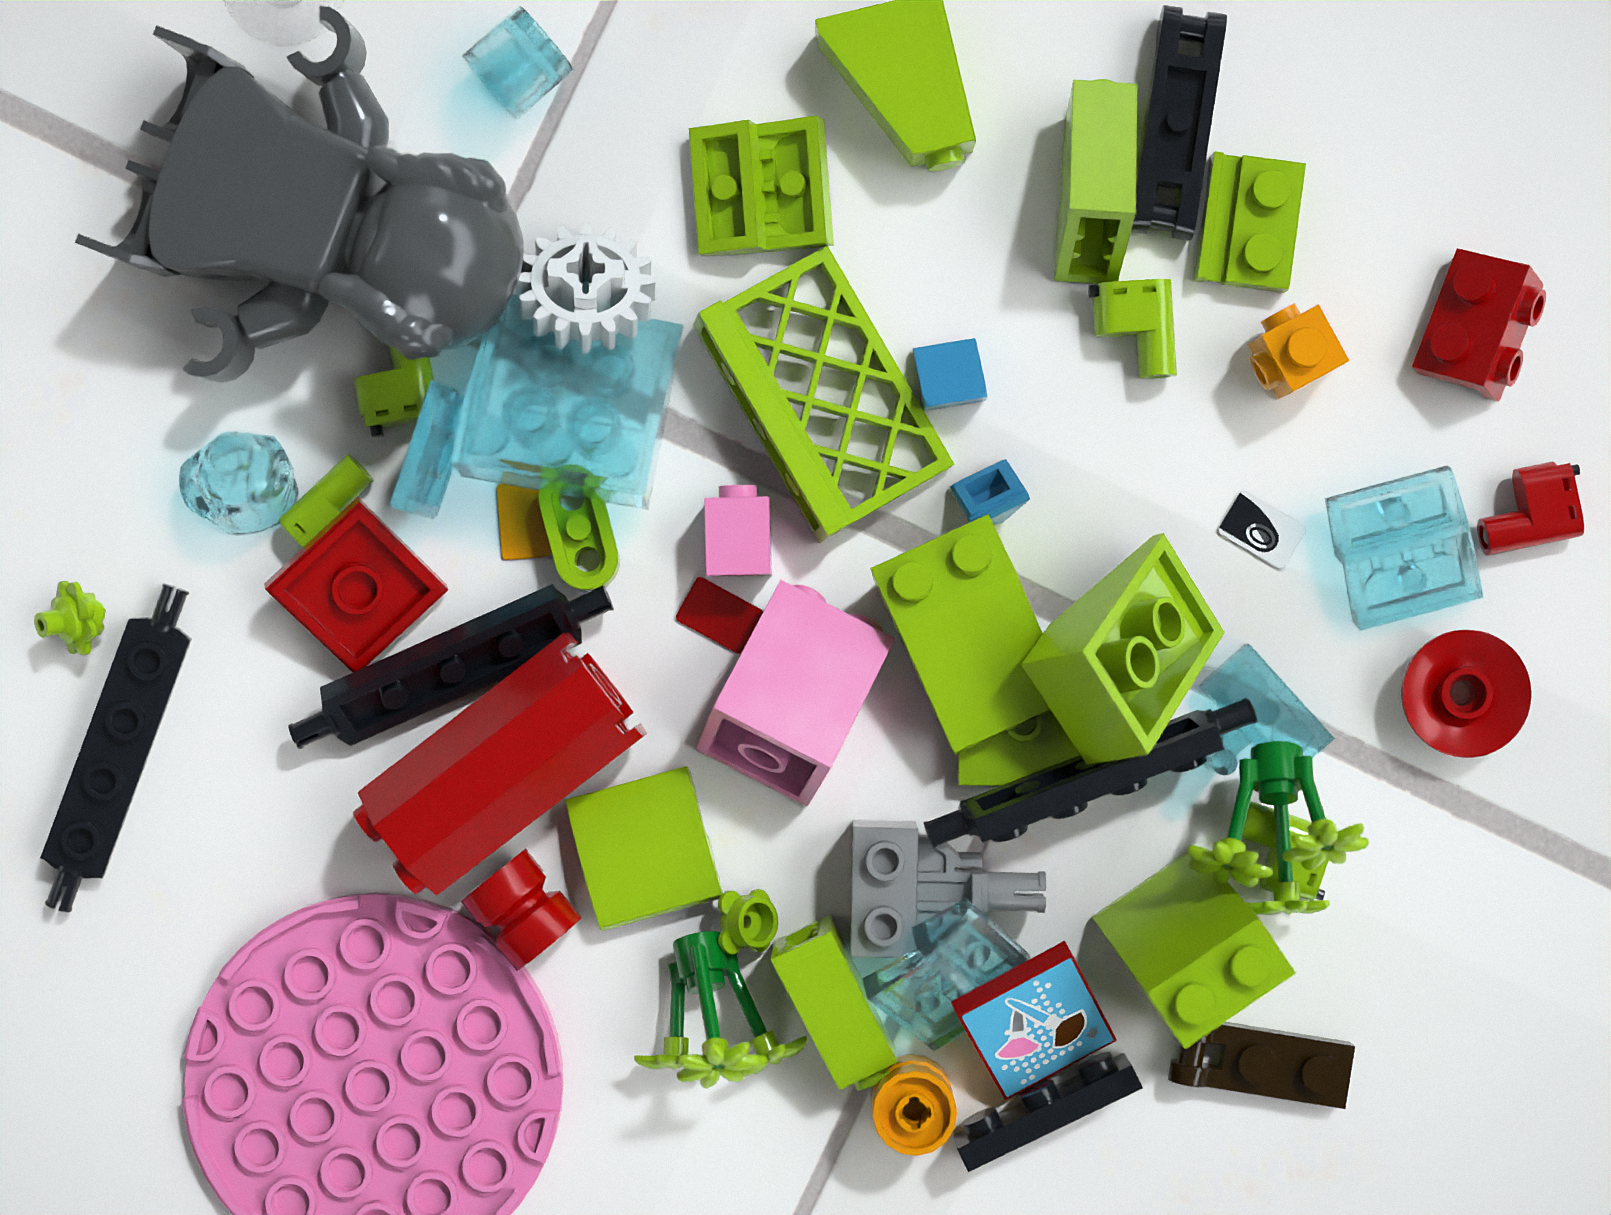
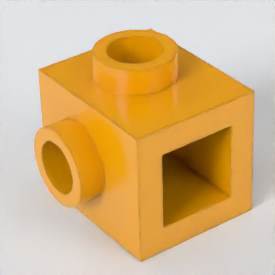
M1295 303L1261 321L1266 333L1248 344L1253 353L1250 356V362L1257 378L1265 389H1272L1277 399L1302 388L1350 361L1319 304L1303 313H1300Z

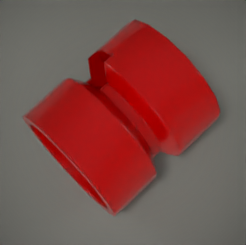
M526 848L460 901L478 924L481 922L484 927L498 926L501 931L498 932L495 945L516 971L523 968L552 945L582 918L560 890L547 893L543 891L542 887L546 876L542 873L544 870Z

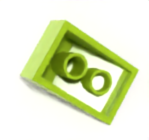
M989 514L870 568L877 591L954 755L1051 711L1021 665L1043 633L1017 572Z
M1160 533L1149 538L1051 622L1021 665L1087 765L1149 755L1225 632L1165 534Z

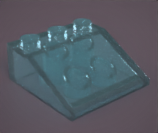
M512 294L499 322L491 330L483 334L463 399L451 463L460 476L538 491L539 489L547 490L555 494L591 500L590 498L598 499L606 503L649 510L684 328L683 324L650 318L649 322L637 320V336L631 339L620 332L615 334V349L608 350L601 340L592 341L589 353H582L579 341L571 339L563 349L555 348L554 332L551 331L539 338L534 335L533 319L522 320L519 299L516 298V294Z

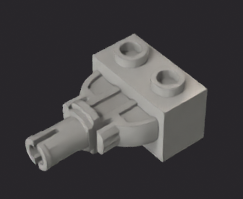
M853 820L851 957L916 958V946L930 945L941 941L956 929H980L981 918L979 915L956 914V912L982 913L988 910L1037 911L1038 913H1045L1046 897H1044L1043 893L1014 892L1046 891L1045 871L1020 873L957 869L958 866L982 867L981 852H957L947 842L933 848L927 834L918 833L916 821Z

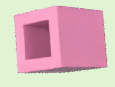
M757 485L719 486L718 498H704L706 576L772 575L771 499L769 496L757 497Z

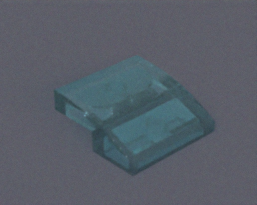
M1442 466L1324 498L1334 555L1343 566L1352 622L1360 631L1484 598L1467 516L1453 470L1450 466Z
M967 898L912 927L917 949L862 978L867 1000L933 1051L966 1032L953 1009L951 1001L1031 959L1030 954Z

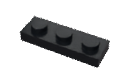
M1111 1052L1095 1055L1077 1066L1078 1075L1058 1085H1055L1053 1080L1039 1082L1019 1095L1020 1103L998 1113L995 1107H990L966 1118L961 1123L963 1130L954 1134L958 1153L967 1171L970 1172L1143 1089L1125 1053L1114 1058Z

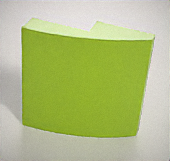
M815 115L756 124L748 119L689 128L698 255H739L810 249L827 245L834 246L824 119Z
M688 766L565 800L585 881L601 931L717 900L723 894L710 838L705 830L692 774Z

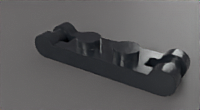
M1162 6L1157 28L1156 50L1136 174V214L1131 232L1147 234L1149 228L1172 231V238L1190 241L1193 238L1223 53L1227 14L1208 11L1204 18L1184 15L1182 7ZM1179 40L1200 43V56L1177 54ZM1164 186L1179 189L1176 206L1154 203L1156 187Z

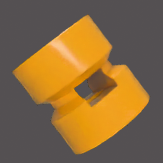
M915 1054L897 1057L898 1063L889 1066V1073L881 1079L880 1083L872 1086V1116L876 1131L887 1146L901 1154L919 1156L934 1152L948 1141L956 1125L957 1107L949 1077L938 1063L926 1056Z

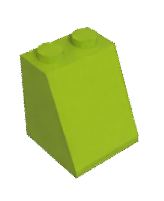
M1188 851L1092 916V919L1161 1020L1185 1049L1297 974L1259 917L1228 882L1218 884L1214 881L1213 873L1191 870L1188 863L1193 857L1189 855Z

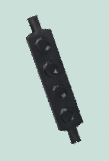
M163 583L152 617L128 619L40 859L45 860L53 868L58 869L48 898L45 900V905L52 909H55L58 905L64 886H66V891L58 911L71 912L82 879H102L106 874L192 641L191 637L176 627L186 597L189 595L187 590L178 588L170 610H167L175 586Z
M554 584L546 586L321 686L322 711L294 724H289L288 728L291 738L296 743L298 749H302L304 746L331 734H334L349 746L357 744L509 676L563 633H570L579 642L575 646L582 644L580 624L610 610H615L605 586H601L571 601L557 590Z
M1245 697L1238 702L1214 711L1208 709L1206 711L1195 710L1169 721L1149 755L1088 765L1081 755L961 801L958 806L959 810L928 822H923L926 834L933 848L966 834L978 836L982 843L989 840L1005 842L1023 835L1028 830L1027 825L1050 816L1054 819H1063L1077 815L1088 807L1087 802L1110 793L1116 796L1127 795L1145 787L1148 783L1147 779L1169 770L1172 772H1185L1203 765L1207 761L1208 755L1224 749V734L1257 723L1255 710L1250 700Z

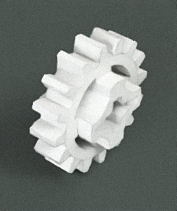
M583 223L580 235L571 236L564 226L558 227L556 242L551 243L539 236L535 240V255L524 254L520 278L516 285V298L519 299L520 316L522 320L533 319L534 335L538 338L551 331L554 332L555 348L563 349L571 339L579 341L582 353H589L592 341L601 340L608 350L615 349V334L620 332L624 336L634 339L637 336V320L649 322L651 318L652 301H655L656 277L651 276V259L649 256L637 257L638 242L634 239L627 240L622 244L616 243L615 228L609 227L600 237L593 235L590 223ZM584 282H589V292L587 294L582 293Z

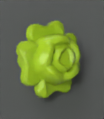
M60 581L57 584L56 597L51 600V610L36 613L34 625L40 637L57 635L65 642L70 654L79 653L84 656L90 654L92 640L96 636L101 635L105 628L103 620L106 610L103 604L96 600L94 593H83L82 587L78 582Z

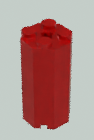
M570 633L560 635L357 792L362 805L353 811L356 822L374 842H378L381 839L384 840L398 859L393 863L396 874L412 893L418 894L426 887L436 896L443 892L647 735L641 723L631 730L628 728L624 720L634 713L591 655L586 653L581 658L577 654L575 656L572 655L569 650L579 642Z

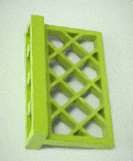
M828 245L722 303L720 300L698 312L693 324L695 331L818 543L825 541L849 525L955 465ZM818 267H821L834 289L828 310L793 300L799 278ZM789 284L786 298L771 294ZM839 301H841L849 316L836 313ZM755 302L782 308L775 340L750 334L737 312ZM790 311L825 321L817 353L782 343ZM833 324L858 330L865 342L860 365L825 355ZM758 347L771 351L768 365ZM779 353L814 363L806 395L781 389L774 377ZM871 355L881 371L868 368ZM822 366L857 375L849 408L814 398ZM865 378L890 385L897 397L892 420L857 410ZM790 402L803 406L800 420ZM811 408L846 418L838 451L813 444L806 432ZM903 410L913 426L900 422ZM854 421L889 430L881 462L846 453ZM897 433L921 439L934 462L917 472L890 466ZM821 457L835 461L832 474ZM843 463L878 473L872 497L852 509L838 487ZM887 475L902 479L883 491Z

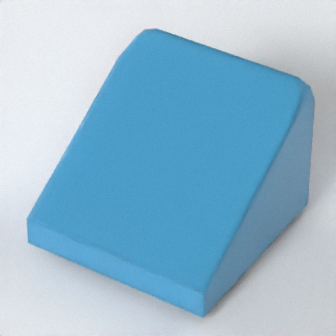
M976 338L913 348L924 411L986 401L988 394Z

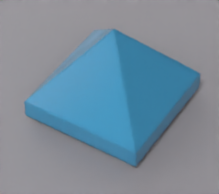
M1007 459L1001 460L949 486L969 522L989 514L993 525L1002 524L1030 500L1027 490Z

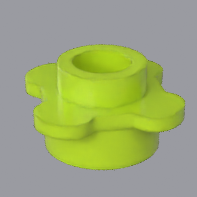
M754 889L749 895H739L736 891L728 890L720 896L718 910L721 913L720 927L722 932L718 937V943L721 950L727 954H736L741 948H751L753 952H764L774 939L778 929L777 910L770 901L769 895L762 889Z

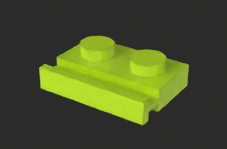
M1213 152L1210 156L1194 281H1210L1222 283V285L1281 293L1289 290L1306 163L1248 155L1240 157L1225 155L1224 152Z

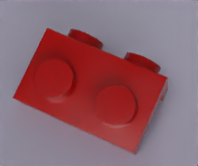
M1457 248L1412 368L1418 374L1479 390L1486 399L1499 402L1505 387L1513 386L1520 374L1523 364V351L1520 349L1528 327H1534L1539 322L1546 303V291L1543 289V282L1532 267L1527 264Z

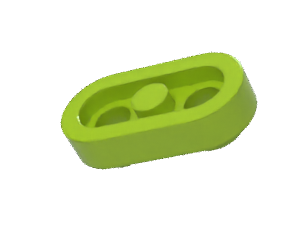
M575 465L558 467L544 478L538 493L539 506L556 570L565 583L575 590L591 592L601 586L607 587L615 579L619 571L620 554L603 490L596 477L587 469ZM571 489H577L584 495L582 506L575 511L565 510L561 505L563 494ZM586 550H594L600 555L598 567L591 572L581 571L577 565L579 555Z

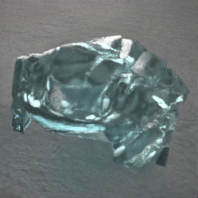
M223 431L185 460L180 467L179 487L186 506L192 512L228 534L236 536L246 535L272 528L280 524L278 519L297 502L299 490L294 478L292 462L283 446L273 435L242 431Z

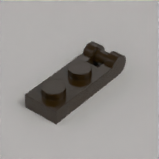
M1224 1022L1186 1049L1180 1043L1178 1058L1171 1059L1168 1080L1190 1087H1210L1346 1109L1355 1045L1349 1041ZM1206 1043L1221 1044L1218 1065L1203 1063Z

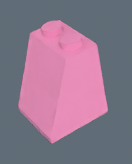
M780 580L711 711L696 750L808 807L830 771L895 638L884 633L881 626L871 618L861 614L849 615L826 603L825 598L816 590L804 585L793 586Z

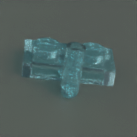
M1248 643L1241 646L1198 685L1219 709L1247 697L1252 703L1257 716L1256 724H1250L1224 734V749L1207 756V761L1203 764L1204 767L1217 774H1232L1238 765L1236 756L1249 744L1255 746L1270 741L1293 742L1302 747L1303 755L1314 758L1335 739Z

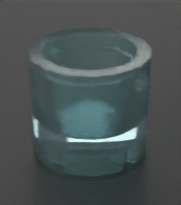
M520 5L461 55L471 70L515 120H518L574 71L572 65L558 46Z

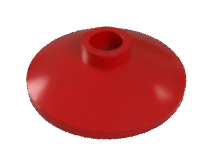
M1454 630L1429 640L1410 660L1405 670L1401 687L1404 714L1415 734L1436 751L1461 758L1488 755L1507 745L1523 727L1532 699L1529 674L1517 652L1502 639L1478 630ZM1457 681L1465 682L1470 690L1468 700L1461 705L1455 704L1450 697V689Z

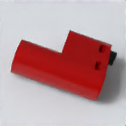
M1551 461L1514 469L1512 484L1518 511L1480 518L1478 520V539L1484 554L1490 556L1581 537L1584 534V517L1575 476L1580 475L1579 465H1571L1570 463L1557 465Z

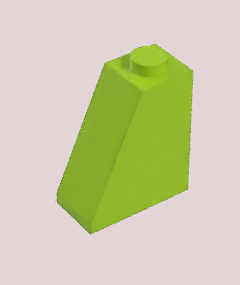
M893 0L815 19V36L818 48L911 167L926 164L929 172H936L954 168L965 162L964 155L973 153L976 136L943 0Z
M1073 79L1065 118L1054 281L1098 284L1119 280L1136 214L1138 84L1113 82L1107 79L1092 81Z
M827 915L775 940L771 961L839 1090L854 1084L856 1090L860 1091L880 1083L881 1079L889 1073L888 1067L898 1063L896 1049L832 915Z

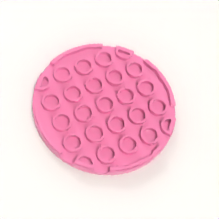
M364 893L330 898L288 914L257 933L232 956L218 973L219 976L212 984L202 1005L197 1009L184 1054V1059H186L185 1097L182 1099L187 1132L202 1172L220 1201L232 1215H511L522 1203L536 1182L548 1159L558 1130L564 1090L563 1059L558 1033L541 990L525 966L516 971L495 945L497 937L474 920L451 908L429 900L399 894Z

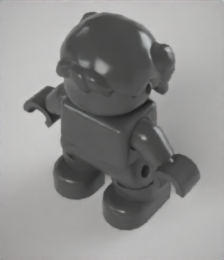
M329 6L319 7V22L329 31L336 33V48L326 60L320 62H312L300 51L286 56L295 70L316 85L323 86L318 94L327 129L303 119L271 91L255 80L254 76L244 65L222 52L156 25L153 35L182 54L187 66L186 85L182 99L171 119L162 127L143 120L140 128L153 137L169 142L170 146L160 171L128 160L125 169L133 172L141 179L143 191L138 216L126 238L117 246H110L78 233L75 243L163 277L186 275L204 279L231 281L260 280L269 283L267 287L239 304L237 307L238 315L236 316L220 309L206 306L191 309L196 323L209 328H220L223 335V345L218 356L211 361L203 362L192 358L182 368L189 375L221 383L236 380L250 367L254 360L256 347L262 349L309 334L320 322L329 302L347 309L377 339L393 347L405 358L415 360L436 357L443 350L456 349L467 345L491 330L505 312L511 295L519 281L524 258V239L518 217L508 202L506 183L491 163L484 159L466 158L454 153L422 152L418 155L411 153L401 154L392 148H388V117L364 76L360 74L365 66L367 55L364 39L359 31L342 14Z

